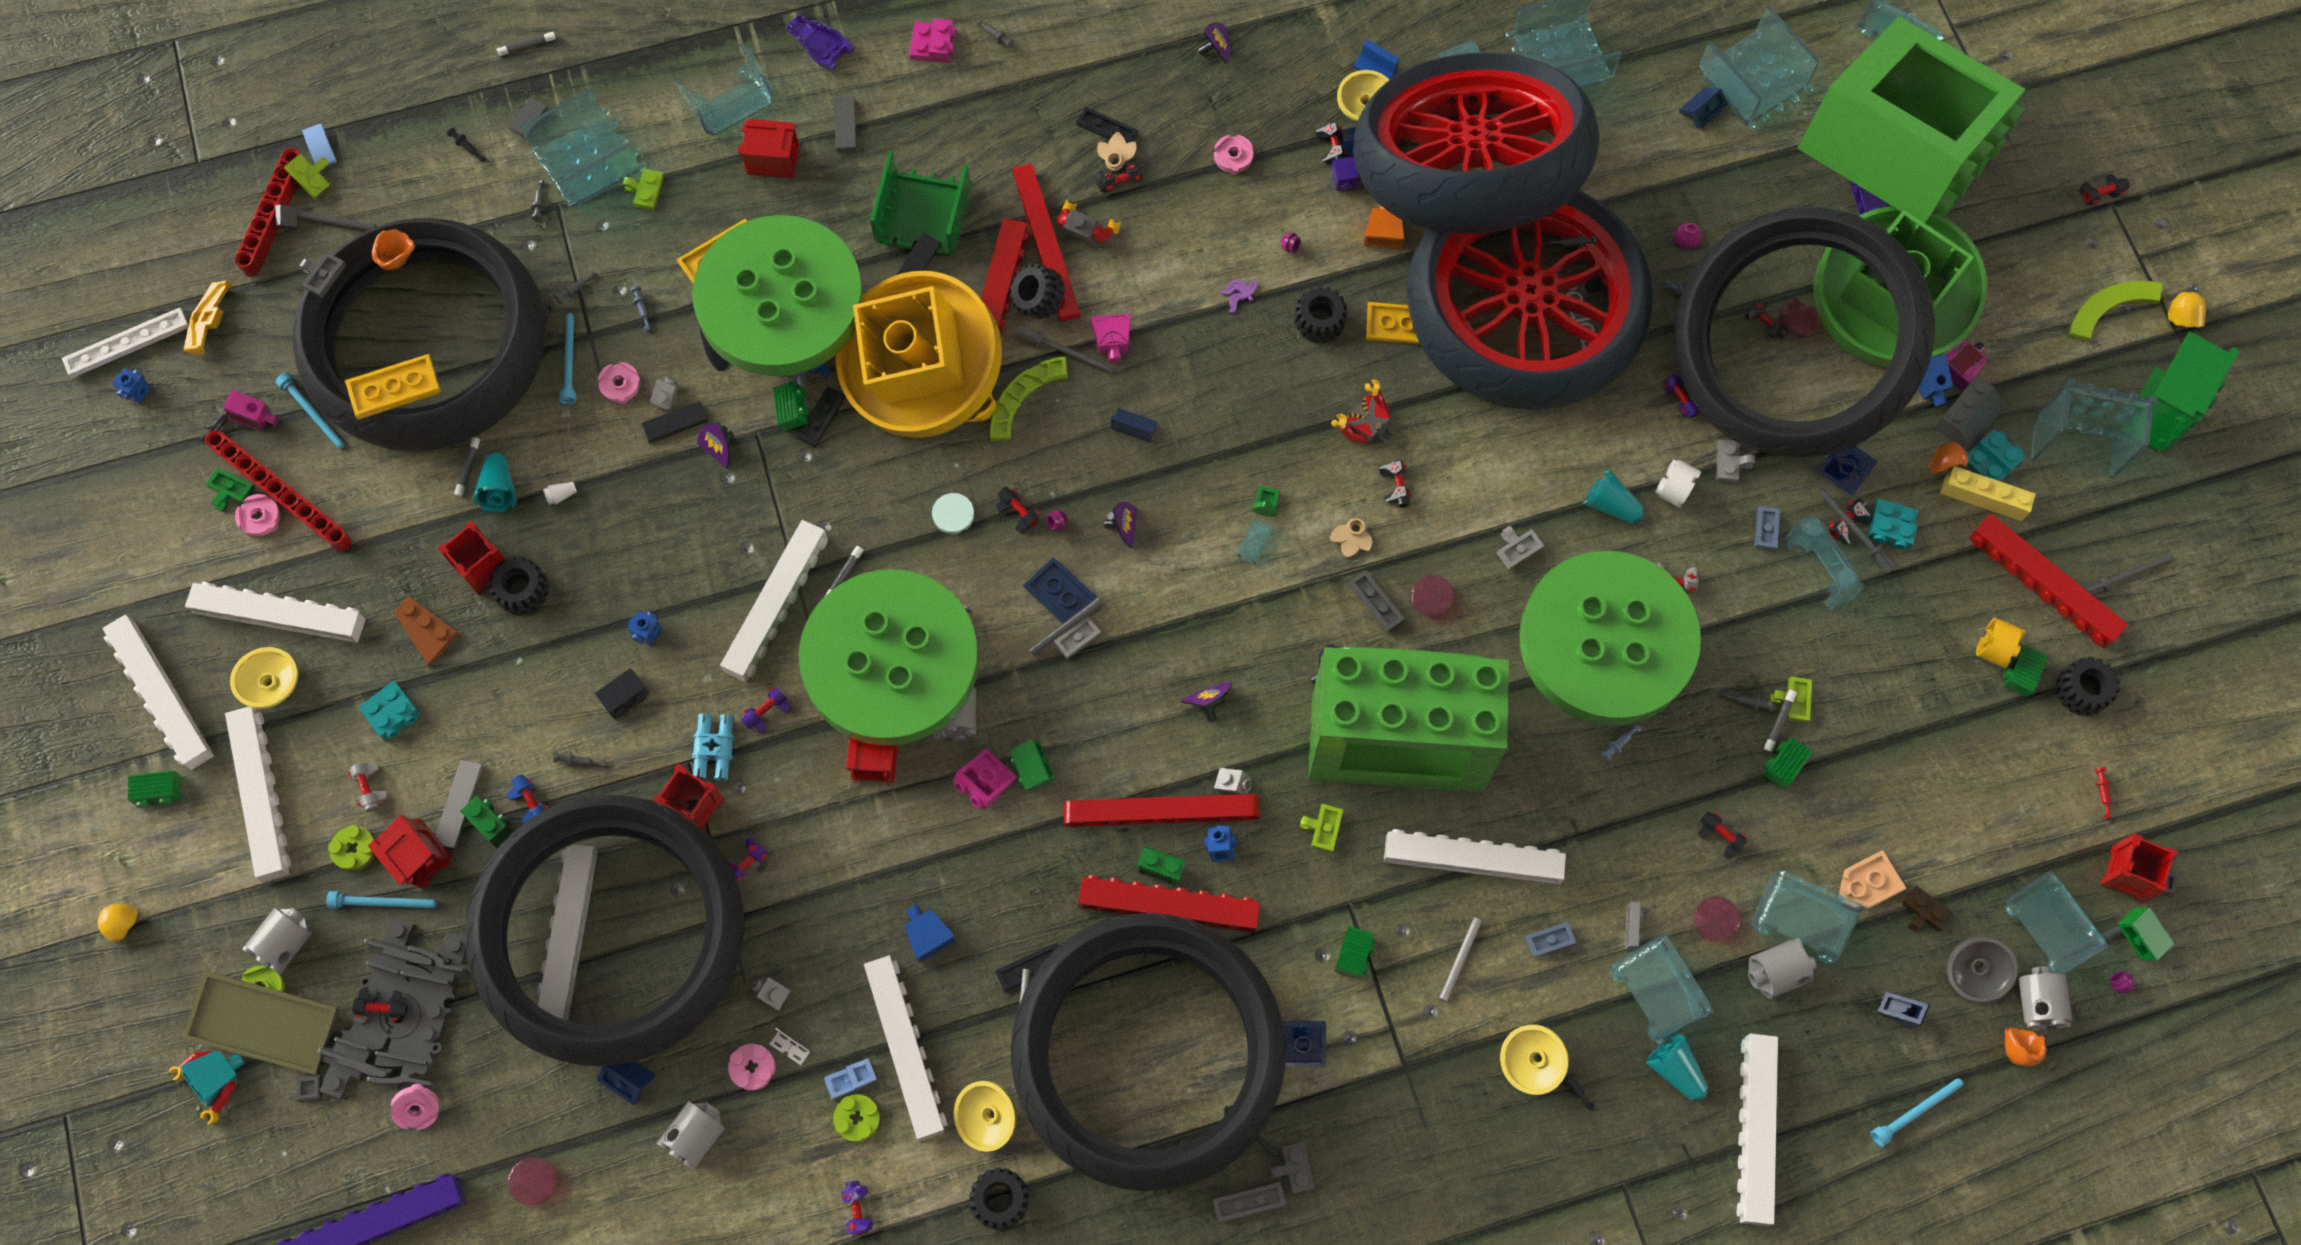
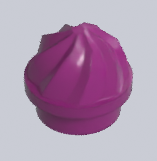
M1293 232L1285 233L1280 240L1281 247L1286 252H1296L1300 247L1301 238Z
M1053 510L1047 515L1046 522L1050 530L1060 531L1068 523V518L1064 512Z
M2124 970L2115 973L2110 978L2114 991L2123 994L2133 991L2135 986L2133 976Z

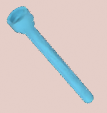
M571 313L566 315L564 387L559 392V402L567 405L576 402V392L572 388L574 315Z
M285 372L279 375L275 382L280 389L289 391L338 448H343L345 445L343 440L295 387V379L291 374Z
M329 891L326 899L328 909H339V907L344 905L436 908L438 906V902L434 899L345 896L339 891Z
M1959 1078L1955 1079L1887 1127L1878 1126L1870 1132L1871 1137L1877 1145L1884 1147L1891 1141L1892 1134L1961 1088L1963 1081Z

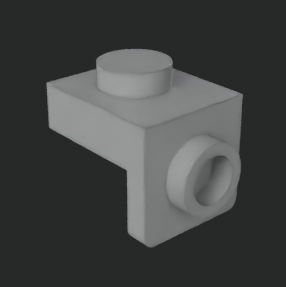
M669 376L657 379L650 403L670 410L677 390H681L683 385L677 383V379Z
M1220 768L1214 789L1237 795L1248 794V791L1251 789L1252 778L1242 770Z
M762 975L754 981L750 995L779 1011L790 990L771 978Z

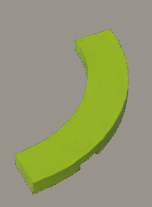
M2129 281L2118 283L2099 291L2080 308L2071 323L2068 336L2089 341L2098 319L2104 313L2126 302L2158 304L2163 284L2151 281Z
M1066 356L1040 362L1039 365L1023 371L1009 383L999 397L997 406L992 414L990 442L1011 440L1014 416L1021 403L1034 390L1051 381L1068 378Z

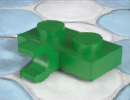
M220 468L215 470L205 484L209 489L218 493L212 499L211 504L215 505V509L221 512L227 508L229 498L243 504V500L249 497L255 490L253 484Z

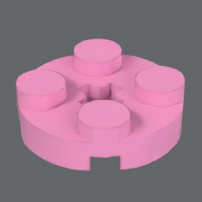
M1236 135V137L1224 136L1215 145L1214 161L1223 171L1229 172L1231 175H1237L1245 171L1252 164L1253 146L1247 138L1241 135ZM1237 151L1238 153L1236 157H1232L1229 152L1234 153Z
M625 362L607 365L598 376L601 394L605 399L614 403L626 404L635 397L641 386V380L636 369ZM624 379L621 386H616V380Z
M251 495L243 500L244 503L241 507L238 506L236 509V523L249 536H264L276 531L279 527L281 518L280 508L266 495ZM258 511L263 514L259 519L253 518V516L257 515Z
M746 1044L738 1048L731 1054L728 1065L731 1080L738 1087L748 1091L764 1088L771 1080L776 1068L773 1055L764 1046L758 1044ZM753 1061L754 1064H758V1067L755 1068L754 1073H751L749 1070H746V1066H748L749 1062Z
M414 1084L401 1090L391 1101V1118L397 1126L408 1130V1127H416V1130H421L433 1124L437 1119L439 1099L433 1091L424 1088L422 1084ZM416 1105L419 1106L420 1110L417 1111L416 1109H413L411 1111L410 1109L411 1106Z

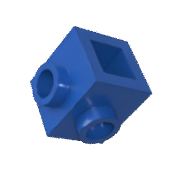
M126 368L116 376L115 381L112 383L118 390L117 394L127 401L131 399L140 404L152 388L144 380L145 376L136 370L131 372Z
M638 611L636 616L634 615L628 623V630L632 635L631 638L640 644L645 643L649 646H652L662 630L658 617L650 612L645 614Z
M1220 825L1215 828H1208V837H1205V848L1212 861L1235 860V847H1238V838L1236 834H1233L1230 826Z

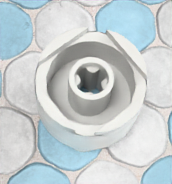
M1673 459L1665 474L1668 476L1667 479L1665 477L1661 479L1655 493L1663 500L1681 508L1693 489L1696 478H1699L1701 471L1679 459L1678 461Z

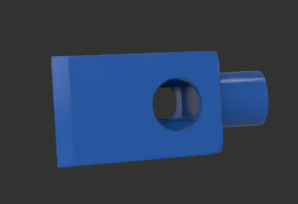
M1946 354L1931 357L1924 379L1918 388L1923 399L1932 397L1935 407H1939L1948 403L1945 392L1953 387Z
M918 904L906 910L911 921L905 924L904 927L919 963L956 941L953 933L932 909L923 914Z

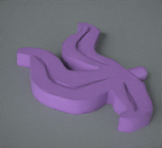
M1232 280L1225 290H1221V294L1224 296H1229L1235 291L1239 292L1230 297L1229 305L1231 309L1229 314L1236 312L1238 301L1247 298L1249 301H1253L1252 295H1254L1258 286L1255 280H1252V284L1248 287L1243 280Z

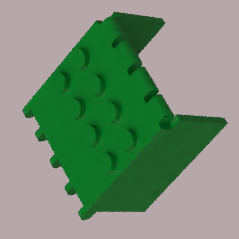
M888 150L870 218L874 241H879V244L893 246L894 242L897 241L896 247L912 250L914 244L917 243L924 232L941 242L936 254L946 256L954 254L973 179H970L968 164L964 163L959 183L955 182V176H950L949 181L935 179L936 173L931 172L930 178L917 176L916 169H912L910 174L900 173L899 167L895 166L893 151Z
M2189 332L2168 370L2165 372L2157 367L2153 369L2119 431L2156 452L2159 448L2161 452H2167L2202 419L2208 408L2211 409L2217 401L2215 395L2225 386L2226 381H2224V378L2239 353L2238 349L2233 347L2227 352L2198 335Z

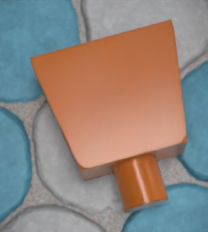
M1381 205L1380 208H1373L1365 234L1364 246L1402 249L1404 241L1402 219L1394 216Z

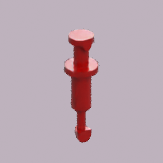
M2101 767L2095 769L2099 777V782H2096L2095 785L2099 786L2101 802L2105 805L2106 810L2105 819L2108 820L2112 817L2109 808L2111 799L2108 787L2111 781H2106L2105 771H2107V768Z

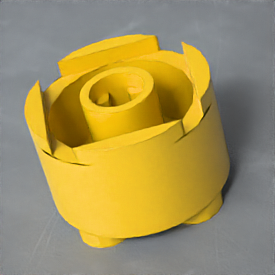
M1993 618L1985 629L1987 631L1985 637H1981L1976 655L2006 669L2011 661V657L2016 658L2020 652L2021 646L2018 643L2022 640L2025 630L2001 619Z

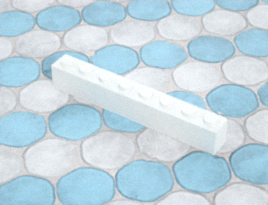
M801 520L721 662L720 666L723 672L744 682H747L749 677H753L757 669L756 664L767 652L766 646L777 634L776 628L780 622L785 620L790 603L793 604L795 602L800 585L803 586L805 584L809 569L815 566L819 551L826 547L828 539L824 529Z
M202 582V584L193 583L185 605L189 611L197 615L355 643L359 642L366 620L359 613L360 611L355 608L339 609L338 606L333 604L322 606L311 600L299 602L297 599L288 596L282 599L270 593L260 595L248 589L237 591L235 588L225 585L222 588L215 587L214 584Z
M125 614L102 628L107 635L104 637L105 641L111 648L114 647L116 651L114 653L115 658L121 665L124 664L126 668L124 670L125 675L130 681H134L136 685L134 687L135 692L146 701L144 704L145 709L156 718L154 721L155 726L166 735V738H164L165 743L176 752L174 758L181 767L186 766L193 770L214 757V753L135 621Z
M252 707L227 712L225 716L255 878L266 882L290 875L289 867H291V861L285 851L287 840L281 830L283 819L277 809L279 798L273 788L275 777L270 772L269 767L272 760L265 746L268 744V739L262 730V724H264L263 715Z
M1394 829L1392 832L1388 831L1386 835L1384 863L1561 884L1565 873L1566 853H1560L1557 849L1542 851L1534 846L1518 848L1511 843H1503L1501 846L1493 845L1492 841L1482 840L1480 843L1471 842L1469 838L1453 840L1449 839V836L1446 835L1429 837L1426 833L1415 832L1414 835L1405 834V831Z
M575 844L567 846L566 850L562 852L561 862L563 869L562 872H559L557 883L560 886L558 894L554 896L553 905L556 908L549 924L550 929H552L551 936L546 941L547 958L543 961L541 968L543 980L542 983H539L537 995L540 996L537 1006L567 1021L569 1020L598 850L594 846Z
M889 955L865 963L866 974L916 1138L920 1142L945 1133L944 1126L948 1124L944 1112L939 1113L937 1104L941 1103L937 1090L932 1091L930 1082L934 1081L931 1069H926L923 1060H926L927 1056L924 1047H919L917 1038H920L917 1025L912 1026L910 1017L914 1016L910 1003L906 1004L903 997L907 995L904 982L899 983L897 974L900 973L897 960L892 961Z
M1749 1034L1741 1042L1744 1062L1741 1063L1740 1074L1744 1076V1081L1740 1087V1099H1743V1108L1739 1112V1121L1742 1122V1132L1739 1133V1146H1742V1155H1739L1738 1158L1741 1179L1738 1180L1737 1190L1738 1193H1741L1740 1203L1737 1204V1216L1740 1217V1223L1771 1226L1774 1225L1778 1037Z

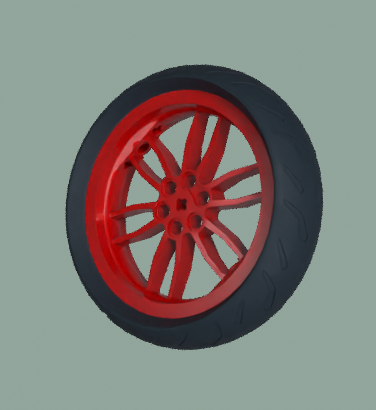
M1457 54L1418 64L1401 72L1381 86L1367 102L1358 119L1354 134L1353 153L1355 165L1363 185L1377 203L1394 216L1413 225L1440 232L1461 234L1489 233L1508 230L1537 221L1567 203L1580 190L1594 167L1599 148V126L1594 108L1586 94L1569 76L1543 62L1512 54ZM1487 114H1501L1492 120H1488ZM1459 116V122L1447 118ZM1545 129L1552 135L1554 140L1548 144L1529 137ZM1403 139L1421 144V146L1405 154L1397 148ZM1492 161L1502 163L1508 167L1493 169ZM1458 163H1463V171L1447 170ZM1482 167L1483 171H1471V169Z
M1579 190L1567 203L1551 214L1529 224L1508 229L1510 230V249L1515 270H1512L1492 255L1470 246L1486 236L1502 231L1461 234L1427 229L1414 252L1408 274L1407 301L1412 326L1419 343L1436 368L1450 381L1473 396L1490 403L1516 409L1539 410L1566 406L1592 396L1609 385L1627 368L1641 348L1647 334L1653 306V289L1648 263L1640 244L1625 223L1611 209L1590 195ZM1517 230H1534L1533 262L1524 261L1518 244ZM1541 232L1557 236L1561 239L1565 237H1580V234H1583V238L1596 235L1595 246L1593 244H1583V248H1580V245H1574L1578 248L1577 250L1564 256L1548 270H1543L1539 267L1542 249ZM1461 255H1465L1489 269L1498 278L1480 274L1456 262ZM1581 258H1585L1591 267L1580 274L1561 279L1557 276L1564 268ZM1454 274L1476 287L1499 295L1479 301L1466 310L1459 312L1450 296L1451 275ZM1599 274V278L1605 284L1608 291V313H1604L1582 300L1561 294L1560 292L1578 287ZM1509 301L1515 302L1516 304H1510ZM1496 309L1501 310V313L1494 320L1477 330H1472L1471 325L1467 321V319L1480 313ZM1562 310L1583 315L1603 324V327L1599 334L1571 319ZM1527 311H1533L1535 314H1530ZM1512 317L1520 321L1517 338L1518 358L1501 354L1480 342L1479 339L1494 332ZM1544 317H1547L1568 333L1590 342V344L1574 354L1550 360L1549 335ZM1526 326H1535L1541 344L1542 361L1525 360L1524 335Z

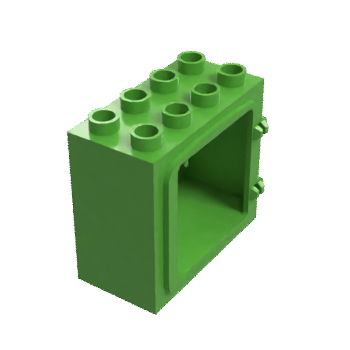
M1898 16L1830 86L1797 149L1901 212L1905 210L1926 224L1935 212L1945 217L1958 197L1961 198L1973 180L1977 179L1989 161L1996 157L2006 142L2004 139L2005 135L2014 128L2026 110L2017 104L2026 89Z
M1324 647L1312 696L1308 780L1483 793L1507 750L1509 660L1418 650Z

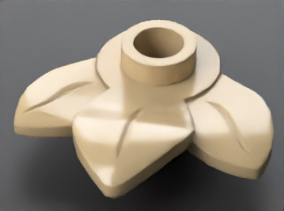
M1116 132L1111 137L1108 144L1099 142L1097 147L1098 155L1105 160L1106 166L1112 171L1122 169L1125 162L1131 160L1137 150L1136 142L1126 143L1124 137L1119 132ZM1114 159H1119L1117 164H1112Z
M1358 518L1349 520L1346 525L1337 526L1330 536L1331 542L1341 543V551L1346 558L1354 556L1359 549L1370 551L1372 546V537L1366 532V524ZM1353 527H1358V528H1359V531H1358V532H1354V531L1352 530V528H1353Z

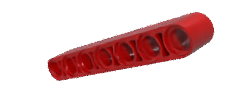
M288 148L281 154L235 256V263L246 276H255L261 270L280 227L276 226V205L289 206L299 183L284 168L300 154L295 148Z

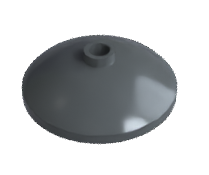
M1975 936L1964 940L1954 948L1947 962V976L1951 986L1959 995L1975 1002H1989L2005 995L2014 985L2018 973L2017 960L2012 950L2001 940L1990 936ZM1981 961V965L1975 967V963Z

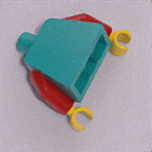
M220 1051L194 1052L180 1063V1067H171L169 1072L170 1074L178 1073L173 1078V1081L181 1082L186 1080L206 1108L210 1106V1110L203 1111L200 1115L201 1119H206L209 1114L211 1115V1119L207 1123L209 1125L215 1124L218 1121V1113L227 1104L236 1088L237 1076L234 1070L244 1065V1062L237 1053L225 1060Z

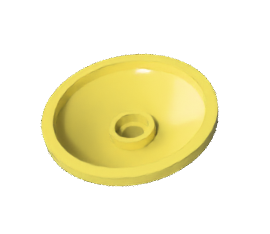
M1360 70L1349 74L1343 79L1338 88L1337 101L1340 109L1347 117L1358 122L1366 106L1363 103H1367L1389 79L1383 74L1372 70Z
M273 647L259 648L247 653L236 663L230 677L231 690L234 696L248 707L256 709L273 707L283 702L293 692L298 681V668L293 658L285 651Z
M1532 1024L1519 1027L1507 1036L1501 1048L1500 1062L1505 1077L1515 1088L1527 1094L1539 1095L1554 1090L1562 1083L1568 1071L1569 1057L1564 1042L1554 1031L1541 1025ZM1536 1054H1540V1055H1541V1057H1542L1541 1062H1539V1061L1536 1060V1058H1535V1055H1536Z
M991 1081L974 1082L966 1086L956 1099L954 1123L960 1137L970 1147L984 1152L994 1151L1006 1145L1012 1138L1017 1124L1016 1107L1009 1093L1000 1085ZM991 1110L994 1111V1117L991 1115Z

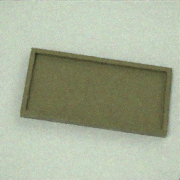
M205 971L183 1039L317 1075L322 1063V1054L317 1053V1051L327 1047L339 1007Z

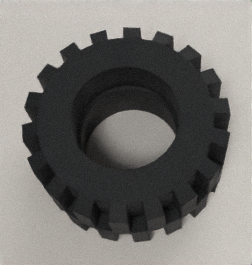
M1033 263L1023 266L1022 271L1018 270L1016 273V278L1014 277L1012 280L1013 285L1010 286V290H1012L1010 298L1013 299L1011 303L1017 311L1038 319L1049 318L1050 314L1054 315L1056 313V309L1061 307L1060 303L1064 300V280H1061L1062 276L1057 271Z
M1318 286V289L1312 287L1309 292L1305 291L1302 297H1299L1294 319L1297 330H1300L1302 336L1306 335L1307 340L1311 341V339H1314L1315 343L1323 340V343H1326L1329 338L1334 340L1336 335L1339 336L1345 326L1347 304L1344 302L1342 295L1338 296V291L1335 290L1333 292L1330 287L1323 289V286ZM1322 309L1327 311L1332 317L1326 320H1319L1314 318L1310 312Z
M511 557L508 562L503 560L501 562L503 565L500 567L497 565L494 568L496 572L490 575L492 580L489 581V586L493 598L503 610L509 611L513 615L516 612L519 616L524 615V612L531 614L534 608L538 610L540 608L539 604L546 601L544 595L549 593L547 589L549 583L542 570L532 560H525L524 557H519L518 560L515 557ZM522 578L529 579V584L524 591L518 594L509 593L511 585L516 580Z
M2083 657L2064 669L2057 678L2058 684L2056 685V690L2060 691L2057 696L2059 699H2063V706L2068 705L2070 707L2068 710L2071 712L2077 711V715L2082 716L2085 713L2086 716L2100 713L2117 699V693L2120 692V687L2117 686L2120 683V679L2115 677L2117 672L2110 669L2111 665L2109 663L2105 665L2103 663L2104 660L2100 658L2095 661L2094 657H2088L2087 659ZM2080 678H2085L2094 685L2096 695H2091L2082 688Z
M998 1167L994 1170H986V1173L980 1174L977 1177V1181L973 1182L971 1186L972 1190L969 1194L970 1207L975 1217L984 1226L994 1230L1009 1229V1227L1018 1224V1221L1023 1219L1025 1212L1028 1210V1189L1019 1175L1010 1171V1169H1000ZM996 1185L1007 1186L1013 1194L1011 1207L1002 1213H995L986 1205V1194Z

